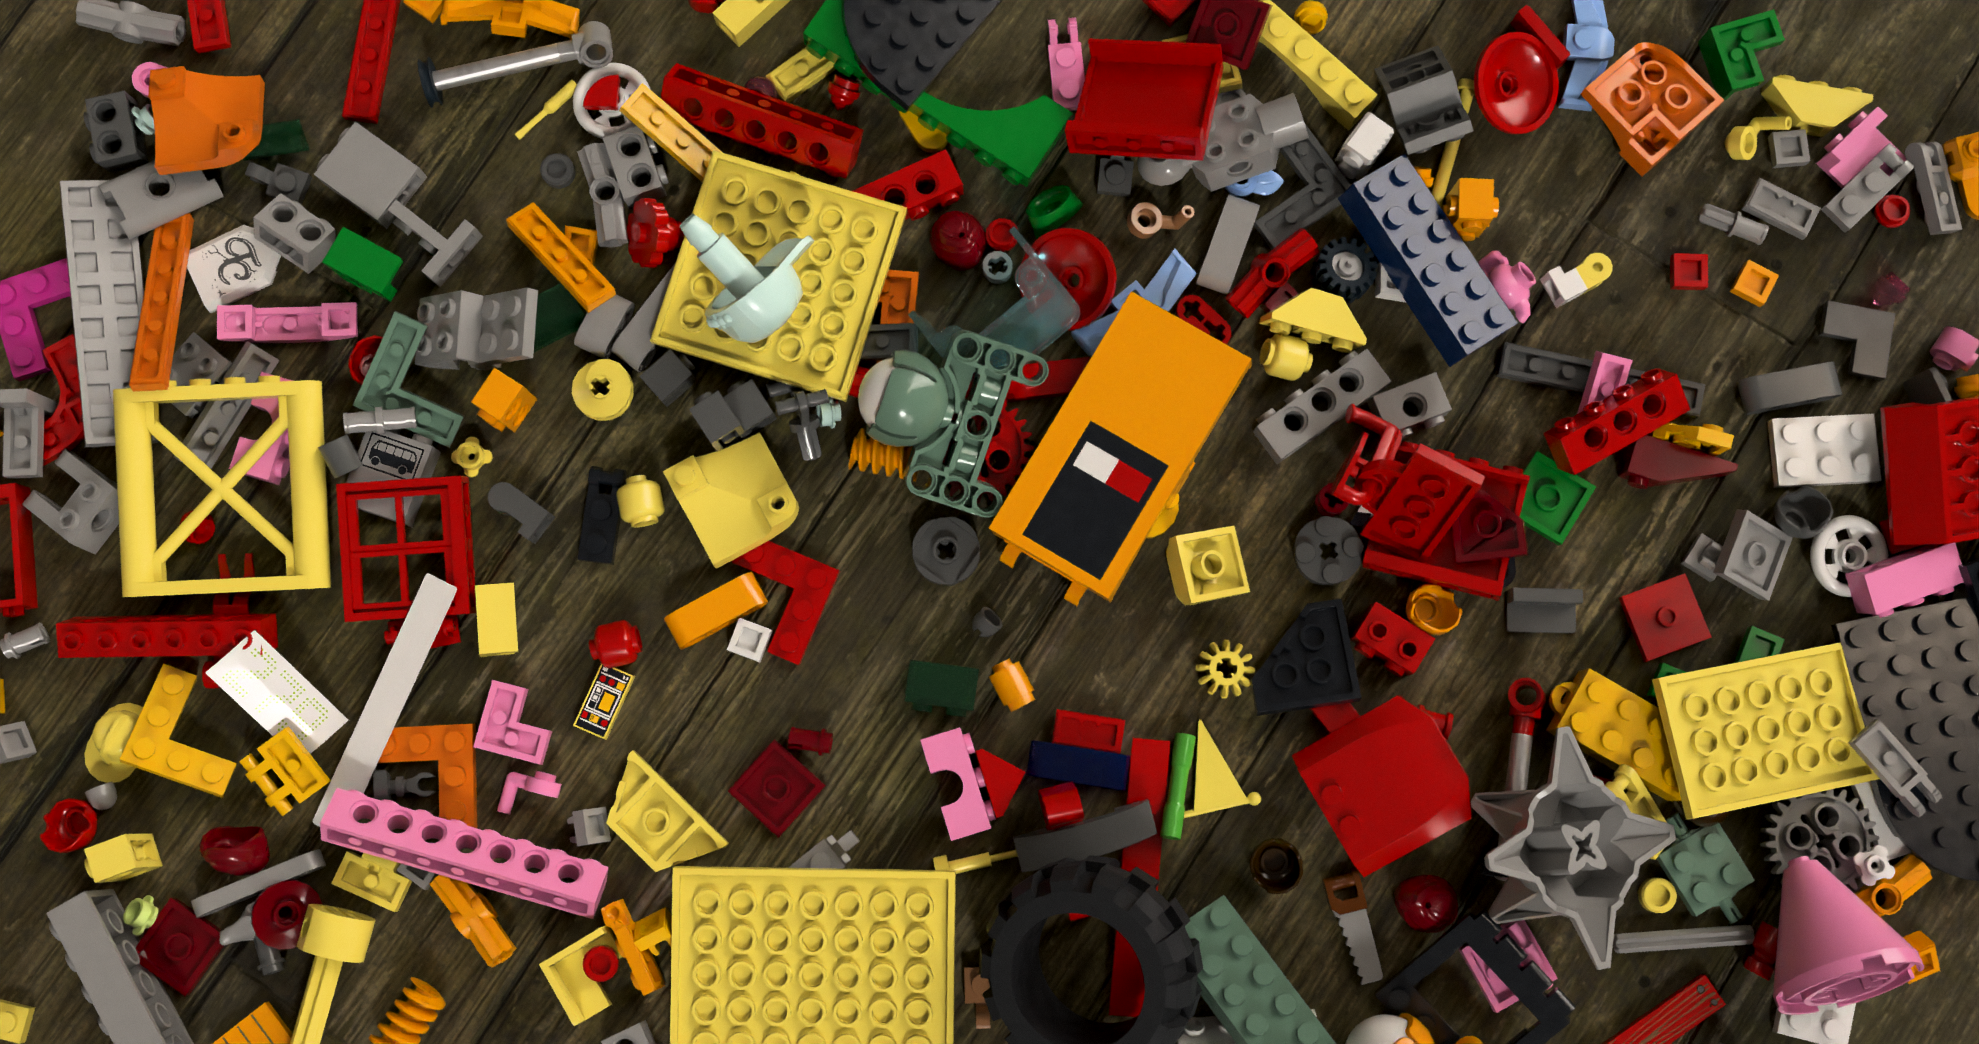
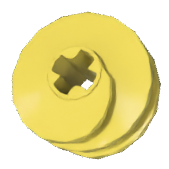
M599 359L587 363L577 372L572 383V396L576 406L587 417L598 421L613 420L621 416L631 405L634 396L633 381L629 373L619 362L611 359ZM600 385L609 389L606 395L598 392L597 389Z

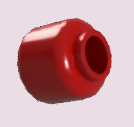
M626 620L597 626L594 632V639L589 640V649L593 660L599 659L605 668H615L634 663L637 660L638 653L643 651L638 627L636 625L631 626Z

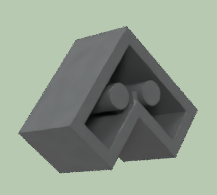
M752 379L748 382L741 380L728 388V394L722 397L719 391L714 394L706 392L699 396L693 402L695 406L689 409L716 451L745 440L777 419Z

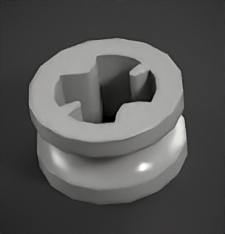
M1002 251L989 253L983 261V274L985 278L993 284L1005 283L1012 275L1011 258ZM999 261H1003V269L1007 270L1004 273L998 271L996 275L992 274V266H989L991 262L997 264Z

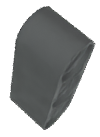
M1825 362L1761 374L1737 381L1744 415L1816 403L1842 396L1835 362Z

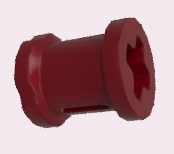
M1333 483L1325 485L1315 497V506L1318 513L1322 516L1333 517L1339 515L1349 505V503L1336 497L1335 501L1337 504L1334 507L1328 506L1329 499L1326 497L1330 495L1329 492Z

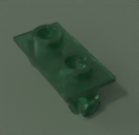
M300 119L264 124L259 145L246 155L243 161L309 150L310 148Z

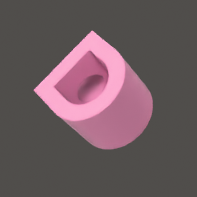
M1950 326L1945 327L1930 349V354L1934 357L1933 362L1946 370L1952 369L1956 371L1961 368L1967 372L1979 356V354L1975 353L1979 347V340L1961 329Z

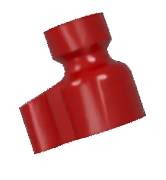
M1762 922L1752 943L1755 952L1753 955L1748 956L1743 967L1769 981L1775 971L1773 964L1776 962L1778 929Z

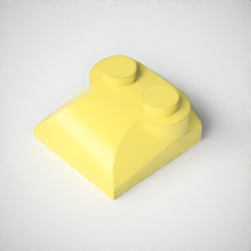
M1235 526L1177 535L1169 538L1166 550L1168 566L1175 594L1185 606L1250 592Z

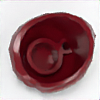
M949 211L942 214L932 226L929 234V243L934 253L942 262L952 269L966 271L973 269L981 260L985 250L986 234L980 222L973 215L967 212Z
M258 826L216 827L203 835L199 844L202 857L212 868L237 876L254 875L263 871L270 858L267 837L263 828Z
M1424 874L1410 877L1402 881L1394 892L1395 906L1398 913L1411 928L1426 933L1443 931L1446 926L1453 923L1457 916L1458 902L1456 893L1452 885L1439 876Z

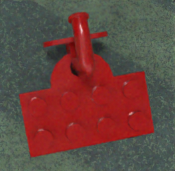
M1352 403L1346 411V423L1354 422L1379 434L1380 438L1369 462L1359 457L1369 435L1364 431L1362 432L1341 465L1329 493L1346 503L1362 505L1363 508L1372 513L1364 524L1360 535L1407 559L1425 563L1480 489L1485 476L1421 443L1406 464L1395 461L1394 458L1402 440L1401 431L1394 424L1358 408ZM1349 476L1354 479L1356 478L1353 488L1345 484Z

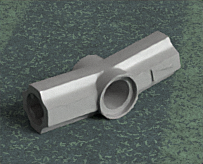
M79 0L77 4L76 23L79 26L109 32L118 39L135 44H142L143 40L179 47L180 43L184 42L186 35L185 20L181 16L151 11L141 4L130 1H120V4L107 0Z
M592 143L583 146L577 153L590 188V196L593 200L598 244L600 247L611 248L629 243L624 210L625 201L605 144ZM604 190H615V194L611 199L606 201L600 200V195Z

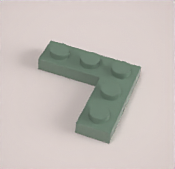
M395 311L353 406L364 411H375V407L381 406L383 410L415 407L417 428L405 429L450 448L464 415L401 388L428 325Z

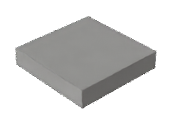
M1737 509L1713 573L1752 596L1769 601L1792 537L1750 511Z

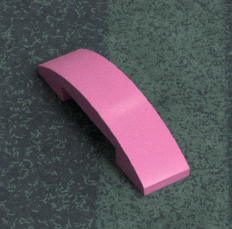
M356 302L321 303V306L255 308L253 305L217 306V339L221 341L304 343L358 337Z

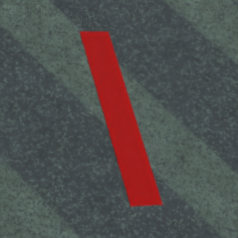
M1132 738L1127 804L1148 799L1157 834L1123 848L1121 869L1131 872L1135 867H1138L1159 881L1162 848L1160 831L1166 801L1170 741ZM1116 930L1109 1015L1136 1017L1140 1014L1144 1001L1145 984L1143 971L1134 949L1124 936Z

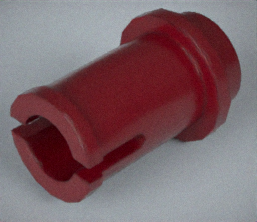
M792 726L789 733L788 748L818 752L819 756H823L824 753L830 754L833 744V733H828L825 728L822 731H814Z

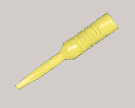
M571 79L545 102L543 110L518 130L515 136L520 140L547 114L555 113L574 94L577 85L575 81Z

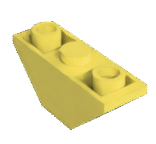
M1789 75L1773 76L1761 89V95L1777 116L1791 117L1792 126L1788 131L1806 129L1807 135L1818 137L1825 136L1873 101V94L1862 93V90L1859 88L1829 87L1828 83L1822 81L1801 82L1796 81L1793 76Z
M1314 288L1297 294L1260 317L1259 324L1269 326V330L1273 333L1284 335L1294 333L1301 335L1302 340L1312 344H1320L1321 341L1332 344V349L1339 352L1350 353L1353 349L1366 345L1367 340L1343 297Z

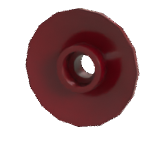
M286 880L268 886L257 897L252 907L251 924L255 935L265 945L278 950L296 948L308 905L322 904L319 894L310 885L298 880ZM282 907H290V913L286 917H279V910Z

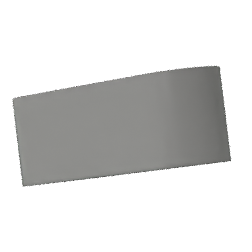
M1228 194L1198 276L1197 285L1228 295L1260 205Z

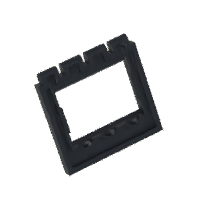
M1485 909L1476 916L1471 912L1467 913L1375 992V996L1392 1015L1399 1016L1401 1013H1409L1421 1021L1429 1030L1435 1044H1455L1461 1037L1413 986L1427 974H1431L1466 942L1538 1019L1529 1029L1525 1027L1506 1044H1545L1570 1023V1018L1567 1015L1576 1007L1558 987L1548 994L1545 992L1552 985L1553 981L1533 960L1523 967L1520 965L1528 955L1508 933L1499 940L1494 938L1503 928L1490 918L1489 913Z

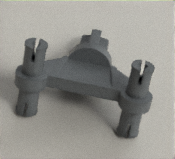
M785 383L766 384L770 398L790 393L792 397L775 401L778 416L796 411L797 417L789 421V427L792 433L797 434L802 458L812 461L821 457L822 451L816 430L820 426L819 416L809 414V407L829 403L826 389L805 395L804 391H800L803 389Z

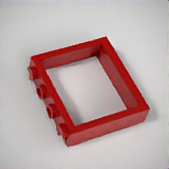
M17 483L0 484V505L9 504L16 597L0 600V613H2L3 617L24 616L25 610L38 608L32 512L23 505V502L30 495V488Z

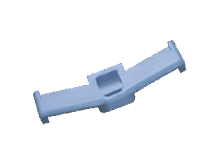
M1571 0L1576 24L1568 23L1565 26L1563 45L1571 54L1567 60L1574 61L1558 108L1592 111V106L1580 94L1606 70L1609 59L1614 55L1615 39L1608 29L1603 0Z
M1174 248L1145 289L1135 280L1112 299L1110 305L1116 312L1095 321L1087 327L1072 331L1071 336L1084 352L1092 357L1131 291L1169 312L1197 273Z

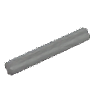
M1750 925L1615 934L1613 947L1617 953L1749 945L1753 943L1755 937L1754 930Z

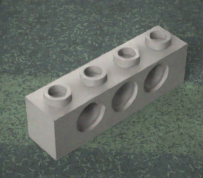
M1368 349L1359 355L1355 350L1339 361L1341 367L1332 374L1328 369L1311 381L1314 385L1312 388L1304 393L1301 389H1298L1284 400L1286 403L1285 407L1277 412L1271 408L1256 419L1259 425L1256 426L1253 433L1276 464H1279L1344 418L1350 404L1353 403L1356 407H1360L1392 382ZM1339 379H1351L1355 384V391H1344L1339 385ZM1322 397L1328 404V410L1323 412L1317 411L1312 406V398ZM1287 416L1296 417L1301 424L1300 430L1291 431L1286 428L1284 418Z

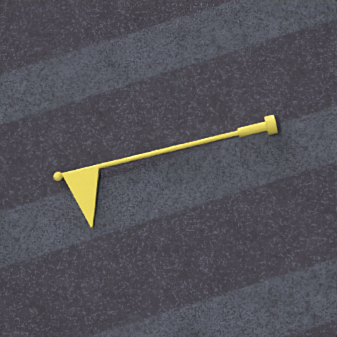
M1199 720L1194 808L1185 811L1184 818L1244 804L1258 805L1261 802L1260 794L1251 792L1248 797L1245 796L1202 720ZM1012 850L994 855H989V852L952 861L947 860V855L934 857L933 862L935 870H956V874L992 866L991 862L1017 857V852Z

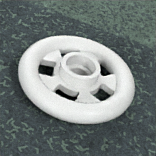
M609 63L602 68H592L581 77L574 90L573 110L576 119L588 133L601 139L635 127L636 125L619 110L642 83L649 89L650 86L641 73L622 63ZM610 75H619V77L629 80L626 89L622 87L619 89L618 111L599 110L602 115L593 120L588 110H585L583 107V101L589 88L601 78ZM624 116V124L611 127L610 118Z
M1842 515L1831 519L1823 531L1814 537L1810 550L1811 567L1819 583L1831 593L1842 597L1852 596L1848 583H1843L1836 579L1838 571L1849 573L1862 568L1866 562L1874 564L1888 558L1887 544L1880 530L1869 520L1855 515ZM1846 529L1849 539H1843L1838 542L1835 533ZM1864 535L1872 545L1868 550L1858 541ZM1825 549H1832V564L1825 563ZM1846 551L1850 553V559L1848 562L1845 558Z

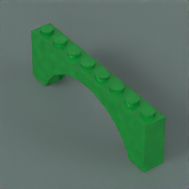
M825 0L803 32L807 51L816 58H827L834 63V68L847 77L855 76L862 81L861 84L866 90L875 95L881 93L890 99V104L902 113H906L907 111L870 81L855 61V54L847 36H845L842 11L844 0ZM926 92L908 110L918 116V122L928 130L934 131L936 128L947 134L946 140L958 149L965 147L974 153V158L986 167L993 165L1003 172L1002 176L1014 185L1021 183L1025 187H1028L1064 133L1067 120H1071L1073 114L1046 95L1018 107L990 111L973 110L951 105Z

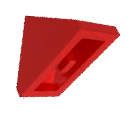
M984 749L976 750L996 818L1002 817L1026 772Z

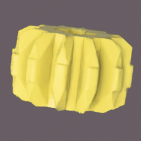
M1225 639L1222 642V651H1220L1218 645L1212 642L1209 644L1212 655L1204 651L1199 654V657L1208 664L1195 666L1196 671L1207 673L1206 676L1198 680V683L1203 685L1210 680L1212 685L1207 691L1209 695H1213L1217 688L1221 687V699H1226L1230 687L1232 693L1235 696L1241 695V689L1238 683L1245 687L1251 685V681L1244 677L1243 674L1255 673V668L1251 666L1244 667V663L1251 660L1252 655L1249 653L1242 658L1238 655L1243 648L1242 644L1238 643L1233 651H1230V641ZM1222 660L1227 661L1228 667H1233L1234 672L1228 674V678H1223V672L1217 671L1216 667L1223 664Z

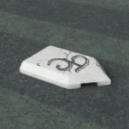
M242 225L189 251L187 269L204 306L210 313L217 311L218 305H230L272 285L281 255L255 239L254 228Z

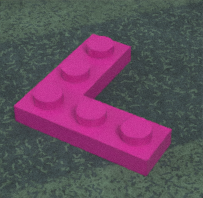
M67 258L0 281V334L15 380L23 381L52 371L42 351L45 349L34 308L70 296Z

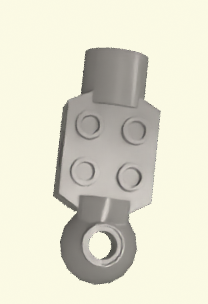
M1291 93L1264 104L1253 95L1247 94L1215 106L1203 161L1165 158L1159 160L1158 158L1138 157V171L1142 178L1150 184L1164 186L1179 181L1192 168L1195 177L1204 187L1212 192L1276 169L1280 148L1309 138L1295 94Z

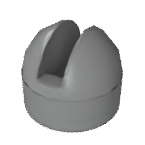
M113 782L99 785L85 792L90 805L98 810L111 808L117 800V791Z

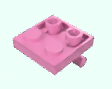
M1525 920L1507 922L1500 925L1503 929L1494 938L1499 940L1506 933L1512 937L1528 955L1520 963L1522 967L1533 960L1552 981L1558 979ZM1468 944L1459 948L1462 957L1494 1012L1498 1013L1519 1001L1517 996Z

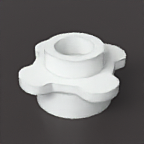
M1875 845L1871 851L1857 852L1853 857L1856 871L1861 876L1862 883L1867 886L1875 885L1876 881L1882 878L1891 879L1895 874V868L1889 864L1886 857L1887 849L1884 846ZM1873 862L1877 864L1875 869L1871 867Z

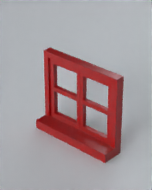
M460 475L336 484L345 622L406 618L414 601H410L407 555L444 552L446 582L457 587V592L446 615L477 613L469 477ZM440 495L443 540L406 543L403 497ZM395 498L398 543L361 546L358 500ZM398 555L401 601L364 604L361 558Z

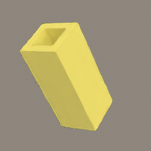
M726 0L712 13L719 28L740 47L790 0Z

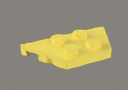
M635 750L628 754V762L622 780L619 782L616 799L610 809L606 824L655 872L722 849L729 844Z

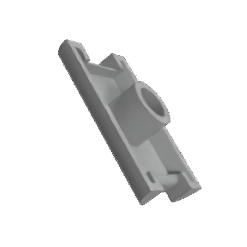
M155 160L98 185L105 199L113 197L126 219L121 221L120 224L129 240L224 197L215 178L207 181L202 170L159 175L155 168ZM159 188L170 189L163 196L153 195Z

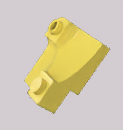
M760 432L719 451L698 457L692 455L663 471L716 569L779 535L794 522L799 512L798 502ZM784 501L785 503L781 509H775L776 502Z

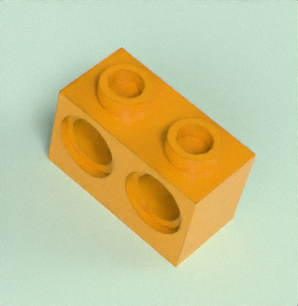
M494 368L471 403L480 409L476 415L484 419L485 422L501 432L507 427L515 433L537 401V398L523 385Z

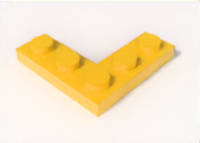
M163 663L119 760L121 763L223 798L237 763L170 740L197 681V675Z

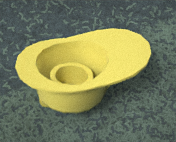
M133 703L118 704L108 709L96 722L84 755L86 767L90 774L98 781L105 783L121 782L128 778L136 769V767L121 763L119 759L143 709L140 705Z

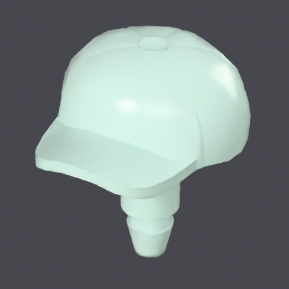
M691 214L682 222L680 228L688 242L699 251L697 258L725 286L711 301L705 311L707 325L711 328L723 330L737 341L755 343L765 339L782 327L791 317L803 296L801 281L792 265L815 240L810 235L803 239H786L774 246L753 266L723 233L717 234L710 224L695 214Z

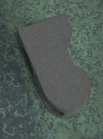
M507 482L495 484L488 493L490 506L499 513L512 516L523 525L518 530V533L536 544L555 519L554 515Z

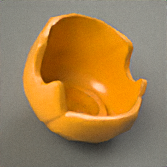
M1423 584L1410 593L1406 604V615L1411 624L1427 634L1442 635L1458 626L1462 616V608L1456 606L1453 592L1443 589L1437 584Z

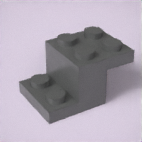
M1438 45L1374 69L1377 80L1384 92L1394 128L1408 155L1424 153L1434 145L1445 141H1457L1463 138L1465 134L1474 131L1471 120L1462 105L1453 70Z

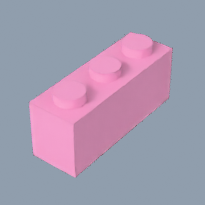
M1956 543L1926 544L1845 574L1856 612L1872 614V616L1879 615L1880 618L1893 614V608L1898 606L1911 607L1924 602L1925 596L1931 594L1933 596H1940L1954 591L1955 585L1964 582L1958 567L1962 563Z

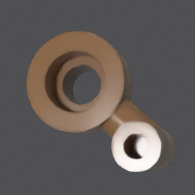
M1142 202L1129 212L1127 226L1133 235L1146 239L1152 237L1160 228L1180 229L1194 216L1195 212L1193 207L1185 205L1174 216L1162 215L1161 211L1154 204ZM1138 219H1143L1147 226L1143 227Z

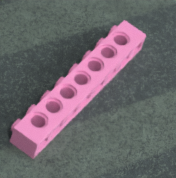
M336 788L320 822L322 841L590 919L594 918L607 882L608 867L594 859L583 860L570 856L560 849L549 850L535 846L532 842L525 839L515 840L501 836L498 832L491 829L481 830L467 826L460 820L439 818L426 810L405 808L392 800L384 799L381 801L367 797L357 790L347 791ZM361 819H370V820H372V821H370V822H368V823H359V822H357V821H359V820H361ZM394 829H404V830H406V831H404V832H402V833H394V832H392V830H394ZM431 838L440 840L436 843L426 842L427 839ZM469 848L474 851L470 853H462L459 850ZM496 858H504L507 860V862L497 863L493 860ZM530 868H538L541 870V872L531 873L527 870ZM572 878L575 882L565 883L561 879Z

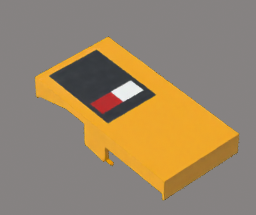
M1131 291L989 526L994 535L1008 543L1000 556V561L1013 568L1018 556L1023 552L1072 581L1064 599L1075 606H1078L1080 599L1087 589L1111 602L1164 508L1169 509L1195 465L1194 460L1248 369L1251 368L1252 359Z

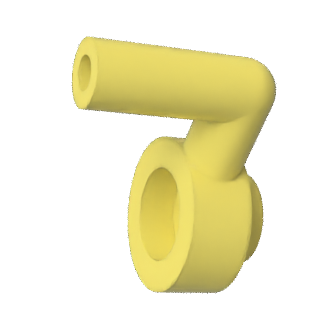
M1755 117L1747 126H1735L1726 137V151L1733 160H1750L1756 152L1757 134L1760 130H1789L1792 126L1791 117Z

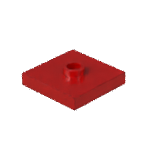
M1685 573L1619 597L1644 662L1712 638Z

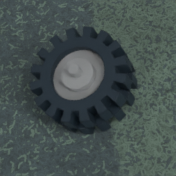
M1341 237L1338 242L1336 239H1333L1328 245L1326 244L1312 263L1314 266L1311 268V275H1315L1312 279L1313 285L1320 283V287L1317 290L1341 296L1349 304L1353 303L1355 299L1359 300L1374 283V279L1377 277L1375 269L1378 266L1377 261L1370 262L1374 254L1372 251L1367 254L1364 252L1367 248L1364 243L1358 247L1356 246V239L1352 238L1347 243L1346 237Z

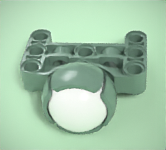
M968 330L957 331L951 336L940 368L927 357L917 352L894 350L889 358L875 364L865 374L860 384L858 403L861 415L867 423L866 434L884 445L894 447L913 446L903 474L904 482L911 493L980 517H993L1002 507V496L993 485L978 480V476L1011 381L1013 380L1028 386H1038L1048 377L1049 368L1047 362L1035 353ZM963 338H971L974 342L972 353L967 356H960L957 351V344ZM997 349H1004L1007 355L1005 363L1002 366L993 367L990 363L992 352ZM1030 360H1036L1039 365L1038 373L1032 378H1025L1023 366ZM975 372L976 374L974 380L972 382L968 397L966 398L965 396L967 390L969 388L973 373ZM981 415L984 419L982 429L978 432L968 431L967 422L969 418ZM953 438L945 463H943L949 442ZM925 470L929 473L927 483L920 487L914 486L911 482L913 474L916 471ZM951 481L961 483V491L955 497H947L944 494L946 484ZM983 492H991L994 496L992 504L985 508L977 506L978 496Z

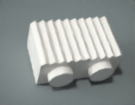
M1367 112L1346 139L1334 161L1342 174L1349 179L1355 178L1360 180L1385 150L1394 134L1393 128L1372 113Z

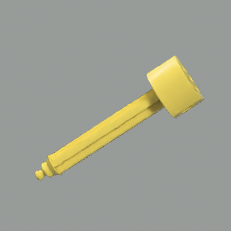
M322 904L308 905L296 947L303 952L315 955L290 1044H320L343 961L351 963L364 962L376 921L374 918L356 911Z

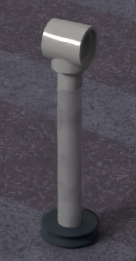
M590 21L583 24L579 28L578 33L572 34V40L441 70L435 69L430 57H428L425 63L418 59L417 64L425 97L430 107L433 108L435 102H439L441 106L443 105L442 90L576 59L579 64L584 63L588 67L602 68L612 61L613 48L609 28L601 22Z

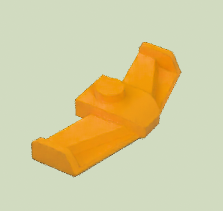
M444 0L440 19L441 25H448V22L492 20V34L521 38L526 37L528 25L572 40V34L578 33L580 10L553 0Z

